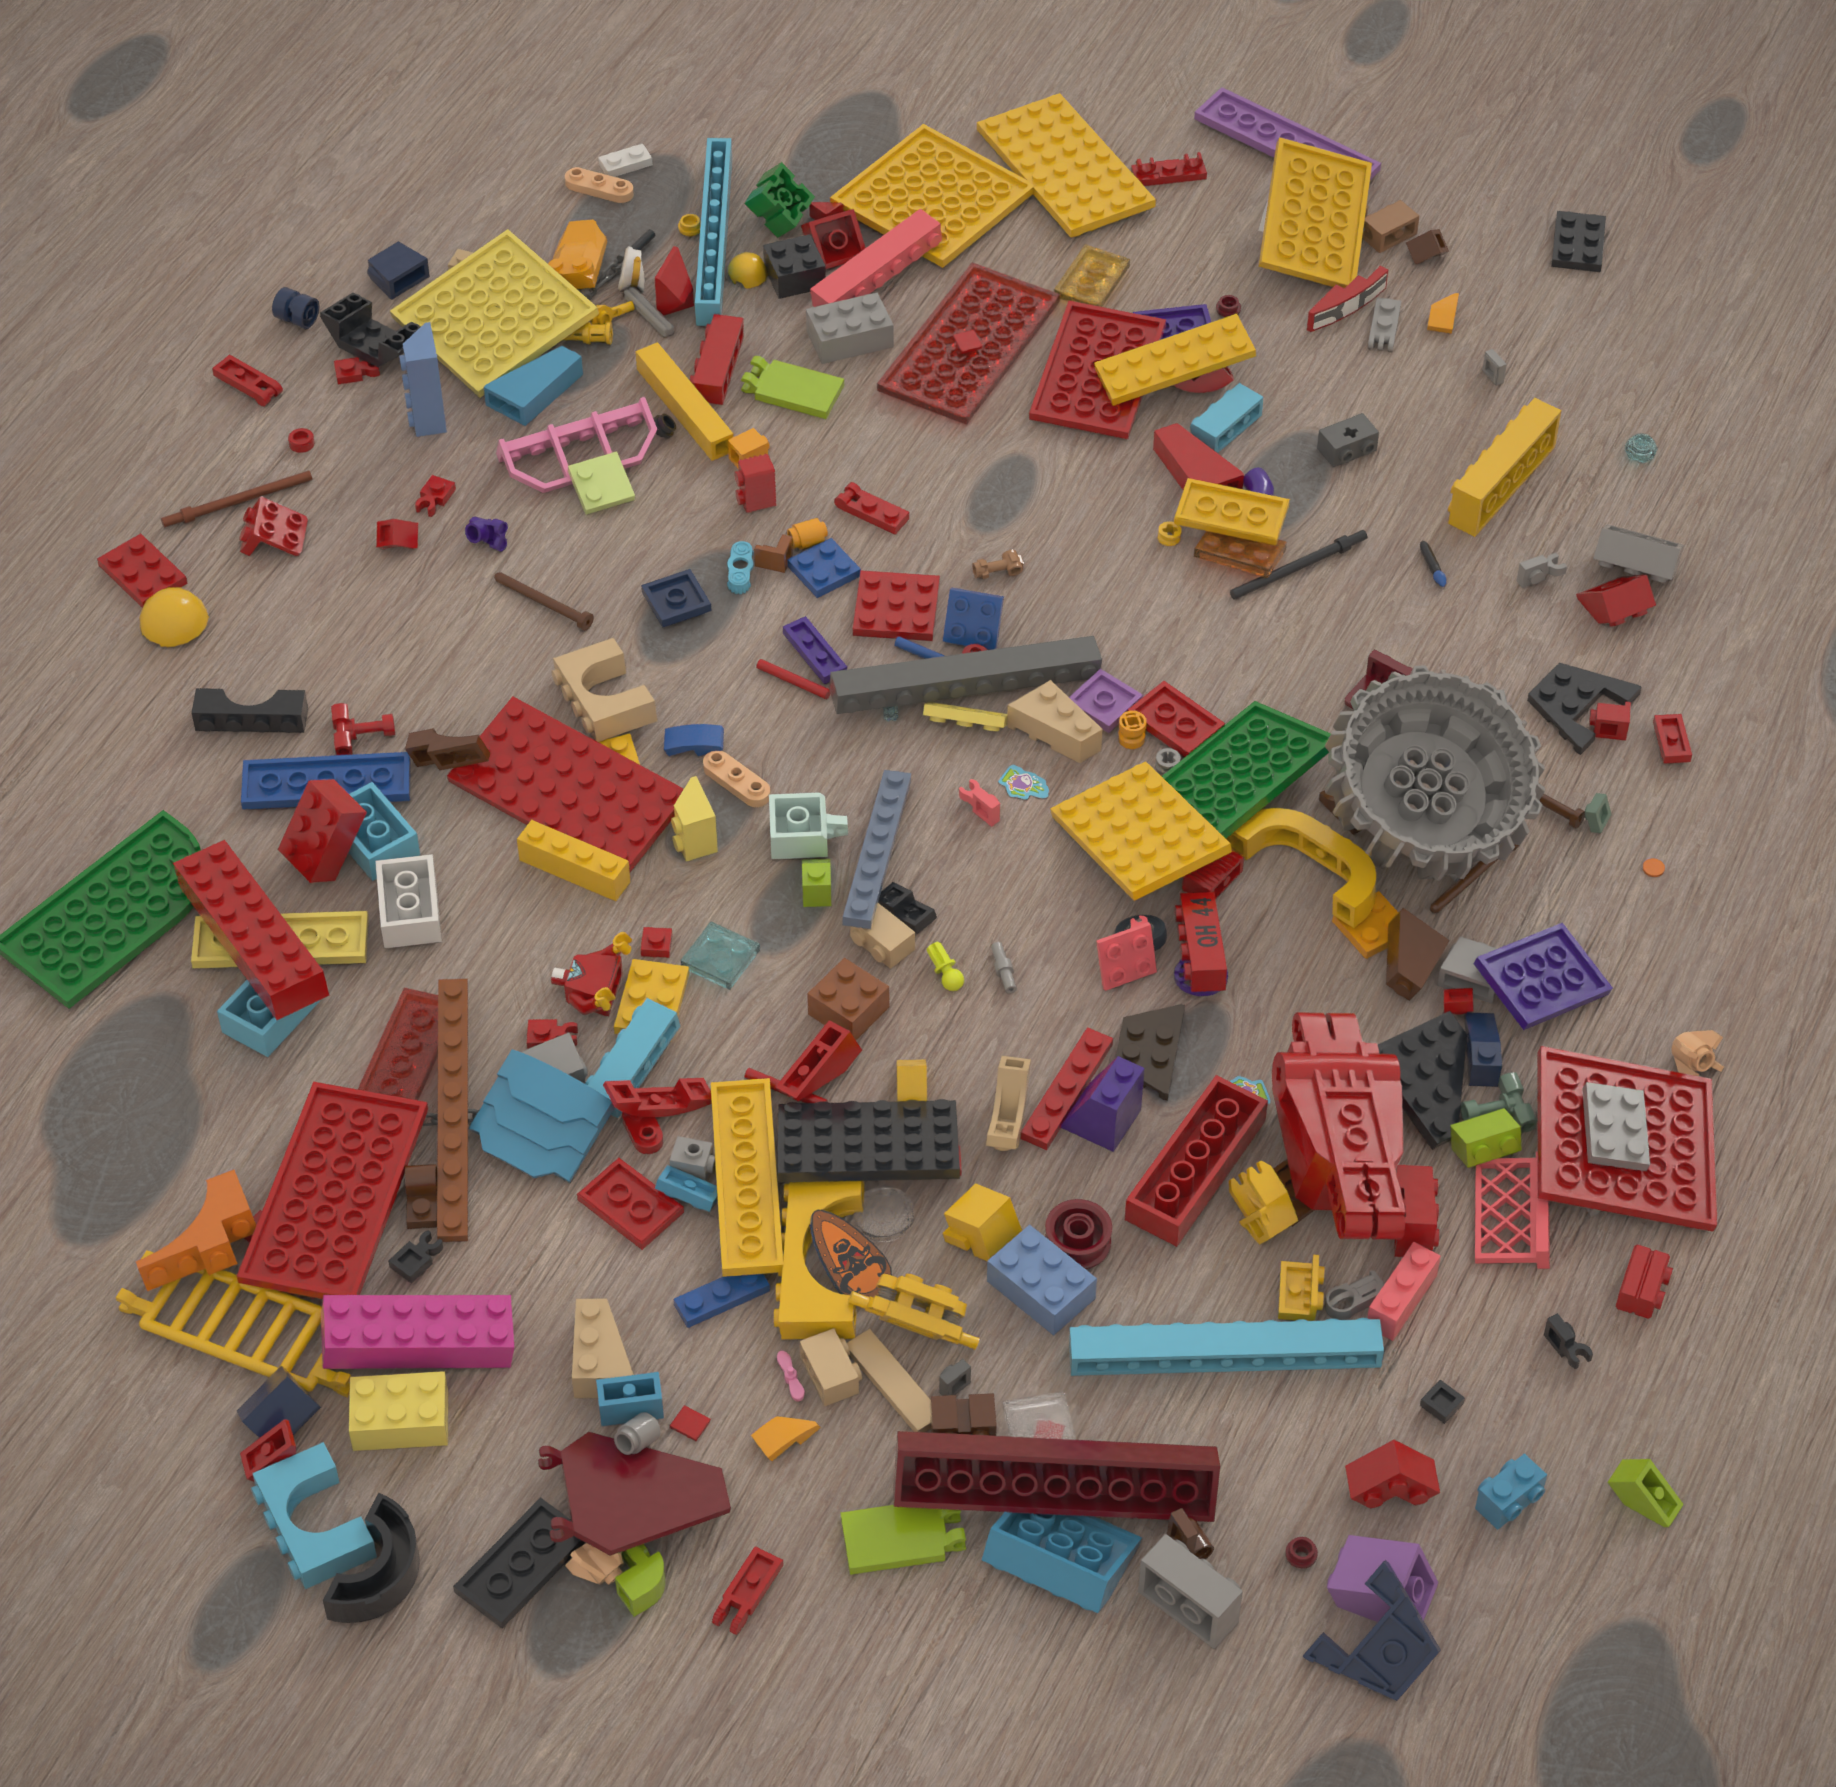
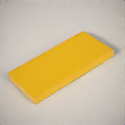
M1188 478L1174 517V524L1277 545L1290 499Z

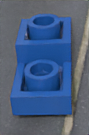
M691 724L666 728L664 751L668 756L694 750L697 756L706 755L711 751L723 750L724 728L720 725Z

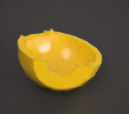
M166 588L158 591L146 600L139 617L142 636L144 635L151 642L160 644V647H174L188 643L198 637L206 628L209 616L203 602L190 591L182 588Z

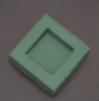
M1596 793L1591 803L1587 804L1585 808V819L1588 820L1591 832L1602 833L1612 814L1607 795Z

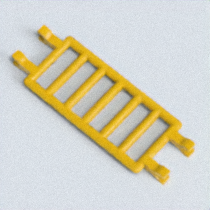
M146 1250L141 1259L153 1254V1252ZM206 1269L197 1272L202 1274V1277L170 1326L154 1320L182 1278L163 1285L152 1302L139 1298L124 1288H121L116 1296V1301L121 1302L118 1307L119 1311L142 1316L139 1321L141 1329L266 1377H270L278 1367L263 1361L294 1311L298 1310L311 1315L281 1365L306 1392L313 1391L317 1384H321L333 1389L344 1397L348 1398L350 1395L349 1381L351 1374L323 1369L322 1353L306 1378L291 1373L321 1323L322 1306L282 1291L238 1283L237 1274L226 1270L208 1275ZM214 1279L228 1284L229 1287L199 1334L194 1336L183 1332L182 1329ZM241 1289L255 1294L256 1297L225 1346L210 1342L211 1336ZM271 1300L282 1304V1309L252 1357L236 1352L266 1302Z

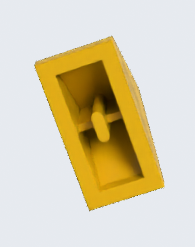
M926 1059L896 1060L897 1101H927Z

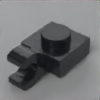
M1558 1313L1547 1318L1544 1336L1561 1358L1566 1356L1569 1365L1574 1369L1578 1368L1580 1362L1576 1357L1577 1355L1583 1356L1587 1362L1592 1360L1593 1352L1591 1348L1585 1344L1575 1342L1576 1335L1574 1329L1568 1322H1564Z

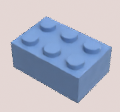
M1030 1224L987 1261V1282L1053 1336L1096 1299L1097 1278Z

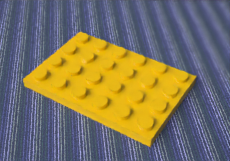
M1279 137L1276 142L1258 267L1331 287L1337 284L1346 288L1357 277L1372 163Z
M1146 761L1050 808L1052 817L1134 901L1232 852L1230 842Z

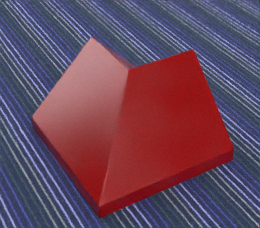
M673 246L655 276L656 308L663 316L694 306L693 286L679 248Z

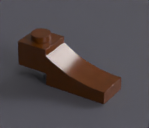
M434 728L409 733L405 746L406 752L417 767L435 764L439 771L487 762L490 757V752L479 735L462 737L444 736L437 734Z

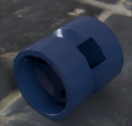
M283 287L274 297L272 314L278 319L308 329L315 323L320 305L319 301L314 297L300 294V292L288 287Z

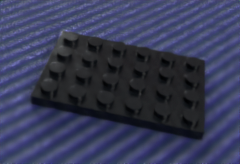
M938 1099L935 1101L907 1100L894 1102L879 1100L876 1102L848 1101L844 1103L821 1101L817 1103L789 1102L787 1104H778V1183L960 1179L956 1100Z

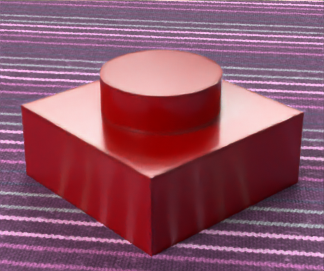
M643 927L641 956L670 958L673 936L672 928Z
M1473 988L1444 989V1013L1451 1011L1453 1014L1461 1015L1474 1011Z

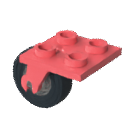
M1152 915L1128 917L1116 926L1115 934L1096 940L1102 986L1105 991L1157 973L1154 951L1160 949L1167 940L1166 926L1160 918Z

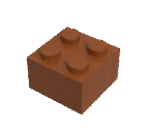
M843 958L807 993L809 1016L823 1025H826L829 1020L849 1030L855 1040L890 1008L889 986L846 958Z

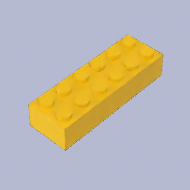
M1534 398L1528 405H1524L1516 419L1510 420L1505 431L1494 438L1492 445L1487 450L1484 449L1481 452L1478 461L1474 465L1470 464L1465 475L1453 483L1450 491L1453 494L1452 501L1448 507V512H1450L1448 524L1476 537L1555 448L1562 410L1537 398Z

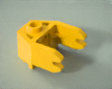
M1263 1161L1256 1163L1260 1173H1257L1251 1166L1247 1169V1174L1244 1172L1238 1174L1241 1185L1234 1178L1229 1180V1193L1245 1216L1239 1223L1259 1245L1298 1221L1287 1190L1272 1166Z

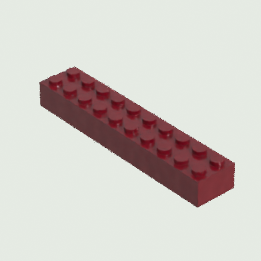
M897 1431L893 1483L894 1507L1169 1520L1172 1512L1182 1508L1188 1518L1201 1522H1214L1220 1476V1460L1216 1446Z

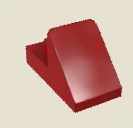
M284 1419L240 1453L247 1480L255 1482L252 1473L296 1454V1444L289 1421Z

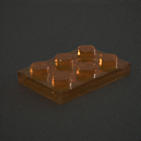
M1206 531L1194 548V557L1268 578L1285 553L1287 542L1278 539L1277 545H1271Z

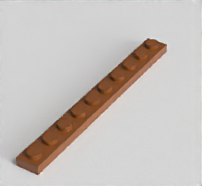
M468 978L438 979L437 1240L441 1239L443 1242L468 1241Z

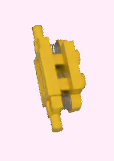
M906 1273L905 1277L899 1276L898 1278L882 1274L876 1285L880 1289L878 1291L879 1296L867 1297L854 1291L849 1296L848 1303L880 1316L879 1319L934 1340L942 1339L957 1345L967 1346L973 1350H976L979 1337L964 1333L963 1327L957 1326L959 1318L965 1317L967 1304L959 1301V1297L951 1294L952 1289L939 1284H935L934 1287L923 1284L921 1277ZM911 1305L921 1307L925 1309V1311L921 1312L917 1309L911 1308Z

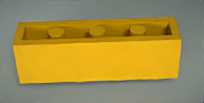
M531 820L517 838L519 861L613 901H617L630 884L628 860Z

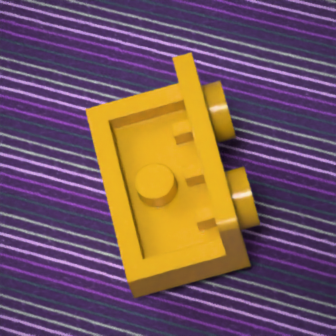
M1313 1254L1312 1263L1281 1261L1278 1319L1315 1321L1316 1311L1323 1309L1324 1292H1318V1284L1323 1285L1325 1266H1319V1255Z

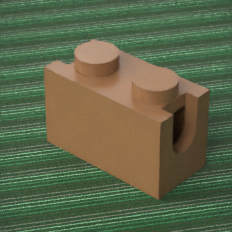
M1402 200L1387 205L1385 208L1365 217V231H1363L1362 239L1378 253H1381L1417 235L1419 215Z

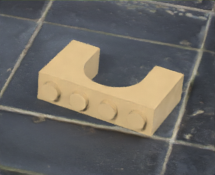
M614 638L553 658L555 670H552V677L557 686L561 685L565 700L567 702L571 701L575 716L577 718L581 717L585 732L587 734L591 733L595 741L600 742L657 722L655 700L645 685L610 696H601L589 692L598 683L626 674L624 653Z

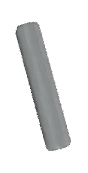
M630 287L624 291V298L628 302L632 301L635 309L662 336L668 337L673 335L674 326L635 287Z

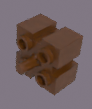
M994 1393L969 1394V1399H956V1395L931 1396V1433L996 1436L997 1423Z

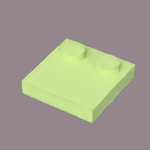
M617 451L568 466V473L585 515L635 500L634 491Z

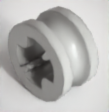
M1171 748L1160 750L1156 754V770L1164 775L1180 762V754Z

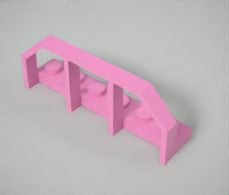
M642 397L639 403L599 415L595 411L591 413L589 418L555 428L551 424L548 425L547 430L508 442H505L504 438L500 439L496 455L499 463L505 462L511 478L542 493L573 485L568 473V463L562 447L569 445L571 441L578 439L586 441L593 438L594 434H597L604 454H610L612 450L605 434L615 432L621 426H636L645 418L650 432L638 456L621 461L624 469L641 464L656 434L657 427L646 398ZM553 447L565 478L543 483L515 469L513 462L518 461L524 455L530 453L533 456L545 452L547 448Z

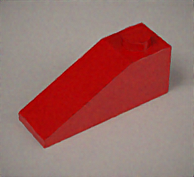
M829 1020L775 1088L792 1099L800 1101L843 1074L861 1053L862 1049L849 1030Z

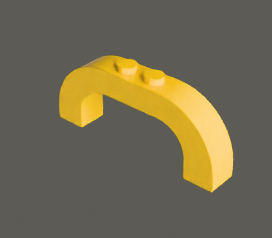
M1283 808L1262 809L1226 838L1231 844V849L1244 856L1246 860L1268 846L1286 845L1298 849L1341 876L1347 883L1333 894L1332 915L1353 928L1365 920L1373 909L1376 898V869L1369 855L1350 839L1341 836L1329 826L1322 824L1307 814Z

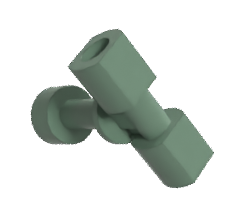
M1516 1072L1500 1076L1498 1086L1502 1094H1500L1498 1101L1479 1105L1475 1100L1461 1102L1460 1110L1463 1121L1505 1108L1521 1126V1133L1529 1132L1536 1128L1537 1118L1531 1104L1524 1103L1522 1099L1524 1088Z

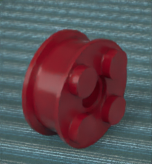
M1071 1199L1058 1204L1048 1214L1045 1223V1237L1083 1268H1093L1106 1259L1111 1249L1112 1221L1104 1208L1089 1200Z

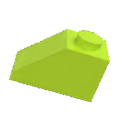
M830 859L802 860L803 907L832 906Z
M1622 1459L1607 1482L1625 1506L1663 1527L1671 1525L1684 1505L1651 1459Z

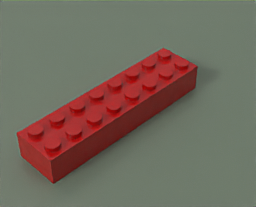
M225 840L173 863L181 890L276 1020L330 996L322 968Z

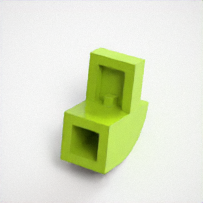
M644 1544L621 1552L623 1560L630 1569L615 1577L617 1594L634 1617L658 1602L663 1595L666 1582L664 1562L660 1552L658 1551L650 1556Z

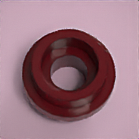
M1225 295L1217 302L1216 311L1225 318L1234 314L1239 315L1241 304L1237 297Z
M1297 1537L1288 1543L1285 1556L1292 1566L1305 1569L1311 1567L1316 1562L1318 1550L1309 1538ZM1303 1552L1307 1556H1298L1296 1553Z

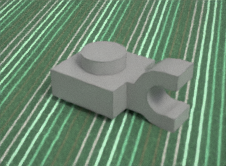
M1557 553L1551 554L1548 558L1540 555L1519 564L1517 582L1521 588L1538 584L1545 580V576L1548 573L1552 576L1566 574L1567 566L1565 563L1555 565L1558 564L1559 556Z

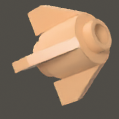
M1713 1030L1684 1032L1677 1036L1673 1041L1671 1050L1678 1072L1699 1076L1700 1074L1695 1071L1704 1072L1710 1067L1722 1072L1724 1066L1715 1061L1713 1049L1716 1050L1723 1037Z
M585 1543L570 1554L572 1559L565 1565L574 1576L599 1585L604 1582L610 1585L615 1581L616 1576L623 1573L620 1568L624 1562L621 1552L609 1556Z

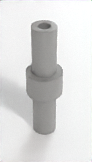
M995 942L991 945V949L996 961L994 967L997 976L1001 977L1006 993H1014L1017 987L1012 975L1014 969L1011 960L1006 957L1002 943Z

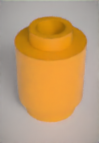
M818 518L793 524L792 528L787 529V535L792 536L793 549L798 548L802 550L825 541L828 531L823 521L820 522Z

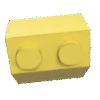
M697 776L691 777L674 804L675 817L671 818L672 827L676 834L672 837L674 847L677 852H682L686 862L718 852L716 816Z

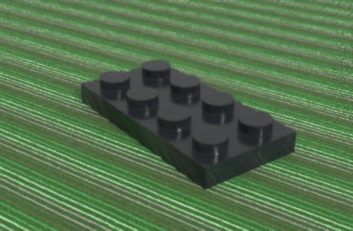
M540 1497L453 1586L454 1593L503 1629L572 1557L570 1554L582 1547L586 1542L575 1536L562 1542L552 1541L550 1531H558L560 1529H552L551 1520L554 1517H562L569 1521L571 1519Z

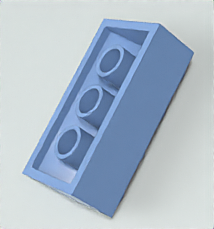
M428 322L424 323L403 343L404 355H399L401 370H406L407 374H402L404 390L409 389V393H404L407 409H412V411L407 412L409 427H415L416 437L447 433L437 354L431 323Z

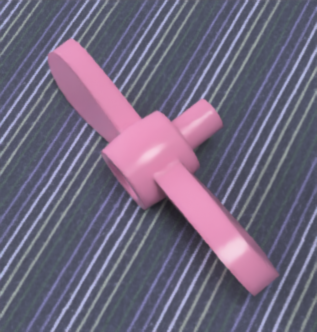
M780 1351L777 1354V1362L784 1372L785 1382L789 1384L792 1399L799 1402L804 1398V1388L797 1379V1371L792 1367L790 1355L785 1351Z

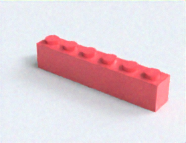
M919 209L810 289L812 305L816 307L864 296L882 287L885 282L899 274L904 268L917 261L923 254L936 247L942 241L941 224L922 209Z

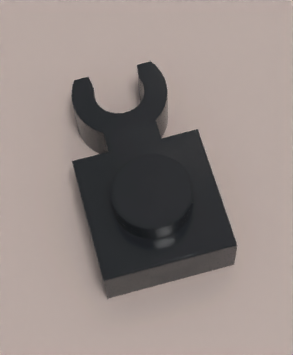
M427 1230L421 1234L417 1245L409 1241L388 1260L389 1267L412 1284L433 1264L431 1256L437 1255L443 1250V1241L438 1239L434 1244H428L432 1240L431 1232Z

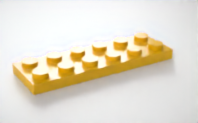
M1234 314L1106 358L1094 364L1095 370L1114 406L1256 357V349L1239 316Z

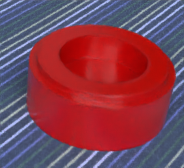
M295 429L288 435L289 447L294 452H308L315 445L314 435L308 429Z

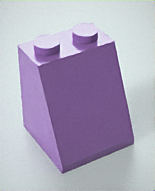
M1349 1535L1344 1547L1340 1549L1337 1565L1327 1582V1589L1336 1606L1378 1622L1390 1609V1606L1364 1583L1382 1562L1386 1560L1390 1563L1424 1620L1438 1581L1420 1545Z

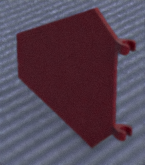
M587 1432L562 1451L551 1446H542L539 1449L541 1457H549L538 1460V1465L542 1470H549L562 1464L571 1521L562 1517H554L551 1520L552 1529H560L558 1531H550V1538L554 1542H562L575 1536L611 1556L720 1517L731 1511L724 1475L720 1467L647 1447L637 1454L626 1455L617 1448L614 1438L593 1432Z

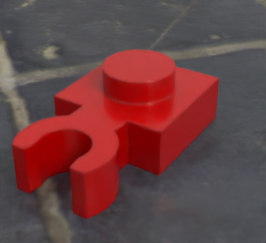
M358 357L334 361L338 385L363 381L362 376L365 375L369 377L380 376L379 367L366 361L360 362Z
M432 475L420 491L421 498L415 503L416 512L420 513L423 508H427L429 517L435 515L436 505L445 506L455 492V482Z
M528 1019L527 1049L566 1033H578V1024L568 1022L558 1026L557 1019ZM571 1035L574 1045L577 1046V1035Z

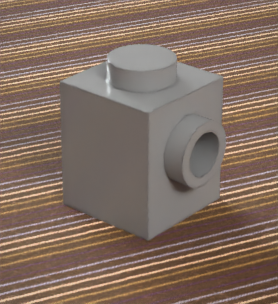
M677 1136L670 1157V1166L707 1181L709 1173H714L716 1168L712 1143Z

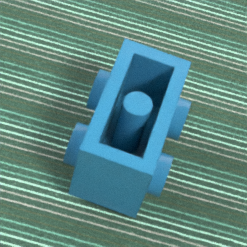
M1525 1453L1516 1460L1510 1459L1503 1465L1498 1475L1493 1479L1491 1477L1486 1478L1479 1485L1475 1509L1498 1530L1508 1521L1516 1519L1523 1509L1531 1503L1537 1502L1543 1496L1546 1490L1544 1486L1547 1474Z

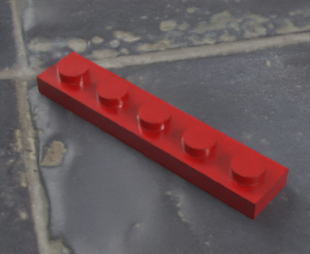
M1086 1028L1022 1129L1021 1140L1048 1150L1061 1129V1124L1113 1046L1112 1037L1091 1028Z

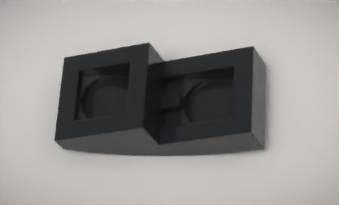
M892 882L881 891L878 903L916 934L920 933L937 918L935 909L915 900L913 891L895 882Z

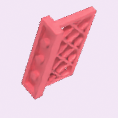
M1536 1152V1158H1498L1476 1165V1264L1537 1263L1538 1269H1550L1549 1200L1538 1199V1152ZM1517 1168H1530V1174L1522 1180L1514 1176L1512 1172ZM1482 1169H1496L1500 1174L1490 1181L1482 1175ZM1505 1178L1515 1184L1507 1193L1497 1187ZM1492 1190L1500 1199L1490 1206L1482 1200V1197ZM1520 1190H1523L1530 1196L1522 1205L1512 1199ZM1506 1202L1515 1209L1507 1218L1496 1211ZM1521 1214L1530 1221V1224L1522 1230L1512 1224ZM1490 1215L1500 1222L1491 1231L1482 1225V1222ZM1506 1227L1515 1234L1507 1243L1496 1236ZM1490 1240L1500 1247L1495 1253H1482V1247ZM1520 1240H1523L1530 1246V1253H1517L1512 1247Z

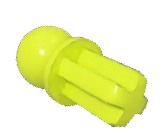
M940 942L929 945L926 951L936 966L935 973H943L941 978L943 987L949 991L961 989L964 984V975L958 969L952 968L956 961L949 958Z

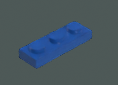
M763 1274L721 1277L674 1298V1306L686 1327L690 1328L770 1292V1284Z

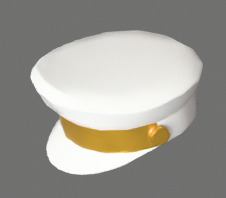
M628 246L624 255L618 289L622 291L629 287H637L643 293L645 290V277L641 262V250H635Z

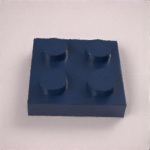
M691 569L641 585L642 594L662 628L712 611L711 603Z

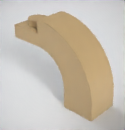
M1001 1056L998 1067L994 1109L987 1134L986 1146H992L1000 1151L1016 1150L1019 1147L1027 1100L1031 1059Z

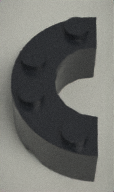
M377 1494L365 1518L366 1527L373 1541L382 1548L381 1555L373 1566L361 1573L351 1575L336 1574L323 1599L327 1620L341 1623H358L378 1618L398 1606L415 1584L420 1566L415 1529L406 1511L386 1495Z

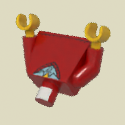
M620 932L614 937L613 943L606 948L586 955L577 954L573 958L570 970L553 969L551 983L564 986L566 1002L582 1015L594 1012L609 1016L623 975L622 958L620 955L621 953L628 955L631 952L629 943L632 942V938L627 933Z

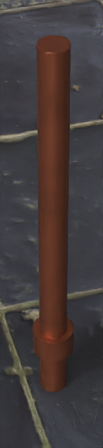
M308 470L193 508L187 506L181 508L180 512L162 517L161 522L164 528L184 522V524L193 522L196 517L311 481L312 475Z

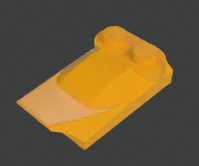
M593 219L569 221L558 242L553 259L548 263L576 289L595 288L607 245V238L599 229L596 221Z

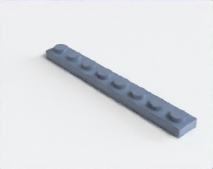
M884 770L845 906L842 925L871 929L910 788L911 773Z

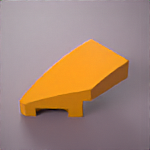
M1454 293L1431 305L1427 330L1452 334L1459 293Z
M776 1416L755 1431L751 1437L767 1458L773 1461L796 1441L800 1445L804 1443L821 1427L815 1421Z

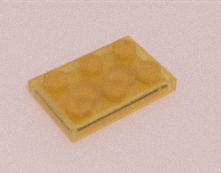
M1085 244L1054 288L1053 297L1065 301L1102 307L1130 267V259Z

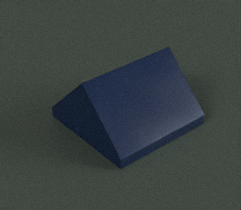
M281 1365L237 1410L241 1421L260 1438L284 1419L289 1421L294 1435L321 1407Z

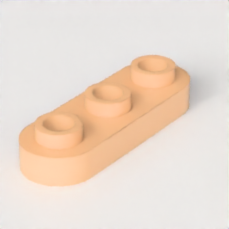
M579 167L572 168L565 173V185L569 190L617 203L628 202L634 196L633 185L627 180Z
M711 751L705 755L703 759L704 772L715 782L751 807H762L769 802L770 786L766 781L723 751Z

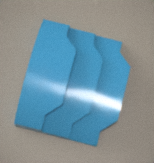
M512 1049L497 1073L498 1078L485 1097L484 1104L471 1123L469 1130L480 1135L484 1152L510 1164L529 1176L538 1178L554 1174L570 1183L615 1107L610 1099L574 1077L532 1056Z

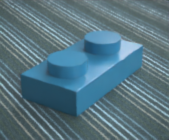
M669 1165L666 1166L659 1176L655 1189L664 1192L669 1197L678 1198L690 1203L697 1209H704L708 1212L711 1211L718 1200L716 1185Z

